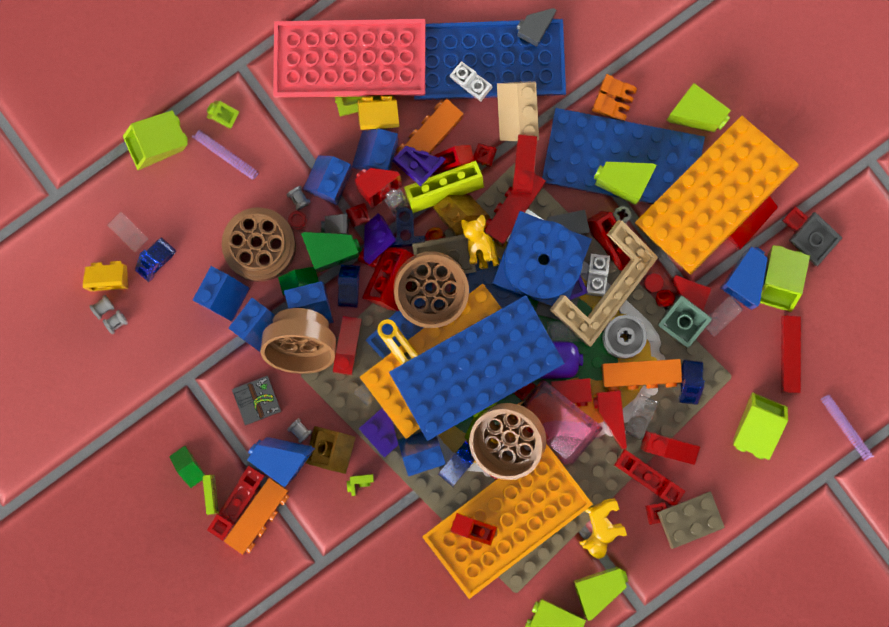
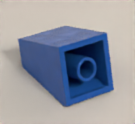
M379 128L362 131L352 168L358 170H368L370 168L391 170L392 160L399 142L398 134Z
M318 155L302 190L338 205L353 172L351 164L334 156Z
M750 247L744 252L720 287L721 290L750 310L758 307L760 304L768 259L764 255L765 252L758 247Z
M210 266L193 301L233 321L250 288L228 274Z
M322 281L284 291L288 309H310L322 314L329 324L334 323L326 288Z
M251 298L228 329L261 352L263 331L273 323L275 315L254 298Z
M419 432L407 439L405 437L397 439L408 477L446 465L437 436L427 441L424 434Z
M266 437L263 441L259 440L248 451L250 456L247 461L283 487H286L296 477L315 448Z

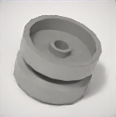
M618 316L605 327L602 336L603 345L607 352L615 358H632L641 352L646 345V328L634 316ZM622 334L627 335L626 341H624L623 338H620Z

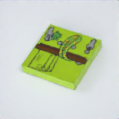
M204 475L203 487L206 514H217L219 509L215 475Z

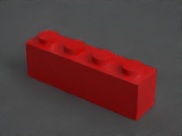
M534 173L531 194L512 192L513 187L510 186L504 195L507 197L503 204L499 202L494 210L496 215L493 219L489 218L486 221L484 232L492 240L503 246L512 232L519 211L524 213L527 211L545 185L546 180Z

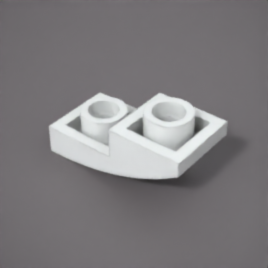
M462 61L450 74V77L480 102L493 88L489 82L477 75L476 71Z
M590 255L586 288L588 293L586 295L603 297L606 293L610 256Z

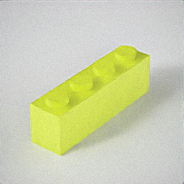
M474 161L432 176L421 187L417 183L405 186L404 189L413 213L435 206L448 195H465L484 188V182L478 164Z

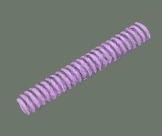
M198 130L195 136L192 135V138H195L205 147L207 146L215 154L217 153L219 157L229 162L234 168L239 169L241 173L244 172L251 180L255 179L259 174L257 173L254 176L257 170L254 171L252 166L249 167V164L247 165L244 161L242 162V159L237 158L235 154L232 155L230 150L227 151L218 142L215 143L213 138L210 139L208 135L205 136L203 131L200 132L201 130Z
M831 395L821 398V400L825 399L822 403L826 402L824 406L827 405L826 408H828L829 413H832L831 416L833 418L837 417L835 421L838 420L836 422L839 423L838 426L840 428L844 427L842 431L845 430L844 433L848 432L845 436L849 435L847 437L850 438L849 441L851 443L855 442L853 446L856 445L854 447L857 448L856 451L860 450L858 452L861 453L860 456L862 458L866 457L863 461L874 457L870 450H868L867 445L857 435L856 430L850 425L849 420H846L847 418L843 415V412L839 410L838 405L832 400Z

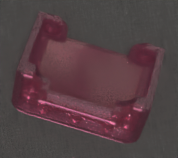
M543 379L520 405L537 416L545 430L546 444L560 455L558 459L565 465L569 463L573 465L603 429L596 421ZM512 415L514 420H518L516 415ZM526 427V428H528L531 432H533V429H532V428Z

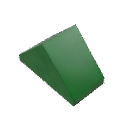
M314 267L293 270L278 277L283 296H285V290L319 282Z
M183 446L169 456L177 473L190 488L203 480L205 473L186 446Z

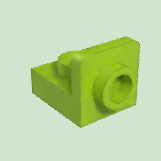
M214 101L207 109L208 115L206 118L214 120L227 128H232L239 111L221 101Z
M374 474L350 476V481H347V491L351 492L352 496H356L355 484H359V487L370 486V483L374 482Z

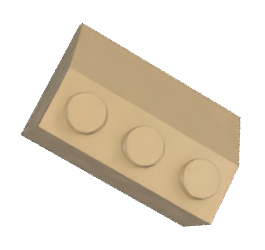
M536 82L497 83L500 141H517L518 134L537 136V140H539Z

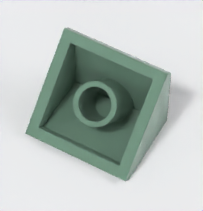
M681 295L669 306L658 326L689 348L712 320V317Z

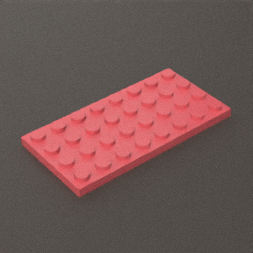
M425 19L274 21L273 96L275 98L425 96Z

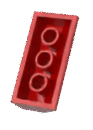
M375 168L363 169L356 175L357 178L355 179L358 192L371 209L402 187L401 175L397 171Z

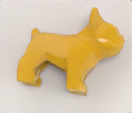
M480 215L477 220L469 222L462 220L461 222L464 236L468 238L469 262L471 265H476L478 255L480 269L488 268V261L491 260L493 266H498L500 263L492 238L484 232L486 222L484 215Z
M615 498L605 499L594 507L586 509L592 524V534L588 539L581 541L580 545L587 549L596 559L605 557L607 546L615 537L619 535L627 536L625 527L621 523L612 524L607 518L610 511L619 510Z

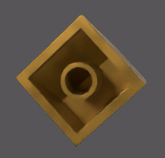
M448 195L433 207L440 219L455 236L464 234L462 220L468 222L477 220L480 215H484L486 220L490 218L489 214L471 195Z
M314 426L309 446L315 449L305 463L346 474L356 437Z

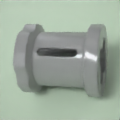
M301 186L287 193V197L291 198L297 211L311 203L302 192Z
M620 206L615 209L613 216L617 222L621 220L617 214L621 211L624 212L626 217L622 221L626 224L631 217V212L628 207Z
M106 295L102 296L103 299L96 304L89 306L99 320L110 309H115Z
M117 310L115 315L107 320L104 319L103 323L108 331L114 334L116 329L122 325H127L128 321L122 312Z
M300 418L287 429L288 432L291 431L299 439L298 442L300 444L312 433L311 430H308L301 423Z

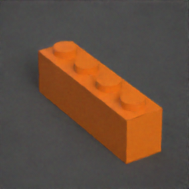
M448 99L444 102L440 101L434 108L435 112L431 116L427 115L421 122L423 124L419 130L415 129L409 135L410 140L406 144L402 143L397 148V154L405 146L415 148L417 151L428 152L430 155L462 120L464 113Z
M680 359L601 365L603 388H608V391H619V387L627 386V390H636L641 385H646V389L658 388V384H666V388L677 387V383L682 382Z
M268 478L224 542L242 555L246 552L250 553L256 545L254 540L257 536L261 538L267 530L265 527L266 523L269 520L272 522L277 516L278 512L276 509L280 504L283 506L290 496L287 495L289 490L274 479Z

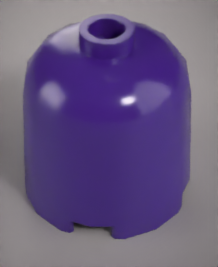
M552 341L565 364L545 374L540 379L571 378L575 376L579 366H583V354H579L578 347L572 342Z

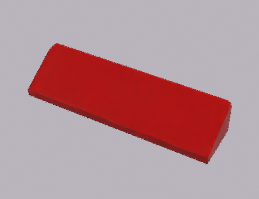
M781 316V393H801V316Z

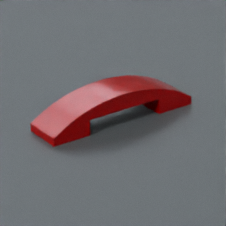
M624 449L614 466L672 506L677 505L686 492L626 449Z
M248 465L207 531L223 541L250 502L265 475Z

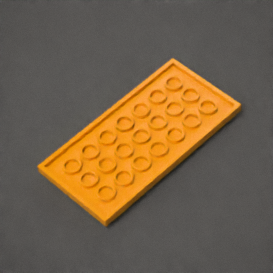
M741 116L635 222V225L691 275L799 167V164L744 116Z
M481 284L469 293L466 307L456 320L439 328H423L411 337L408 342L417 354L420 355L502 308L485 285ZM399 346L400 350L404 354L406 351L403 349L402 346ZM390 353L361 375L360 379L405 439H407L419 430L420 427L389 373L401 365L394 354Z
M546 443L544 455L531 473L514 480L498 478L422 537L470 599L593 504ZM456 513L497 527L491 546L450 532Z

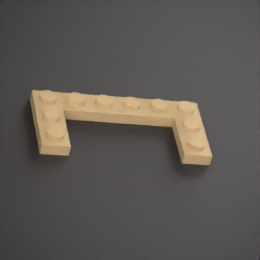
M618 220L607 235L631 260L588 317L565 295H560L550 308L552 313L590 347L658 258L622 220Z

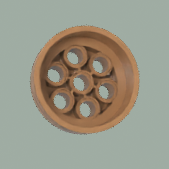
M250 208L238 213L229 221L222 236V252L227 264L239 276L250 281L263 282L277 278L288 269L295 256L296 240L292 228L280 214L267 208ZM250 220L254 221V227L251 230H246L244 227L245 223ZM266 223H273L274 227L271 231H264ZM241 236L243 238L242 244L234 245V238ZM255 238L262 239L260 247H253L252 242ZM274 240L281 241V247L279 249H273L271 247V244ZM245 253L251 255L248 263L241 262V257ZM264 255L270 257V262L267 265L260 263V259Z
M423 252L409 258L400 267L394 281V296L398 309L411 323L424 328H439L450 324L461 315L468 302L469 285L465 272L453 258L440 252ZM420 265H425L428 268L423 274L417 272V267ZM440 266L447 268L446 273L443 275L436 273L437 268ZM414 281L417 285L414 289L410 290L406 288L407 282ZM429 282L436 284L435 289L432 291H428L425 288ZM447 284H454L455 289L452 292L445 291ZM422 298L425 300L423 306L418 307L414 304L415 300ZM438 299L444 301V305L440 308L434 306V302Z
M290 308L280 311L274 316L273 323L263 331L261 356L265 362L276 369L290 373L307 374L322 371L334 362L336 337L329 329L328 320L316 311L304 308Z
M501 403L488 408L481 414L470 432L469 445L474 460L482 470L499 479L514 480L528 475L536 468L546 449V434L542 423L533 412L517 404ZM511 414L516 415L518 420L512 419ZM493 420L499 421L501 426L495 425ZM526 427L532 428L533 432H528ZM508 433H513L516 438L510 437ZM491 438L496 439L498 444L493 443ZM523 445H528L531 450H526ZM506 450L511 451L513 456L508 455Z

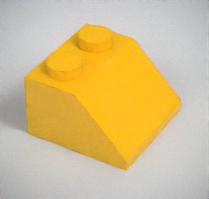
M391 95L381 96V99H373L371 96L362 97V100H357L361 130L399 127L396 98H392Z
M111 261L110 265H102L100 262L91 263V266L85 267L83 288L88 291L128 289L127 266L121 264V261Z

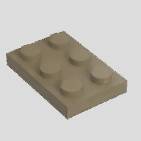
M464 234L412 244L414 255L423 252H440L457 261L465 274L476 272L475 265H471L469 262L468 238H465ZM420 265L417 267V272L423 274L428 268L425 265ZM440 266L437 268L436 273L443 275L446 273L447 268Z
M711 491L657 512L671 549L725 528Z

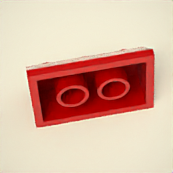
M771 196L727 238L738 249L741 250L778 208Z
M388 247L382 253L362 299L388 310L399 311L394 296L395 277L400 267L409 258L413 257L414 254L405 249ZM409 281L406 284V288L410 289L412 286V281Z

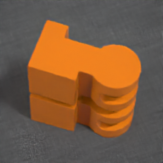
M606 74L591 111L616 120L625 121L627 116L619 112V110L629 112L630 107L623 102H633V98L625 92L636 94L637 88ZM615 97L620 99L622 102L614 101Z

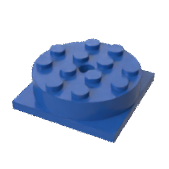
M519 211L492 284L523 296L526 295L528 298L551 307L560 295H565L570 299L574 285L581 274L583 261L592 239L573 232L559 223L545 221ZM545 255L547 257V265L539 263V256Z

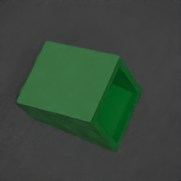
M314 232L301 233L317 273L359 257L358 252L362 251L357 238L353 239L352 235Z

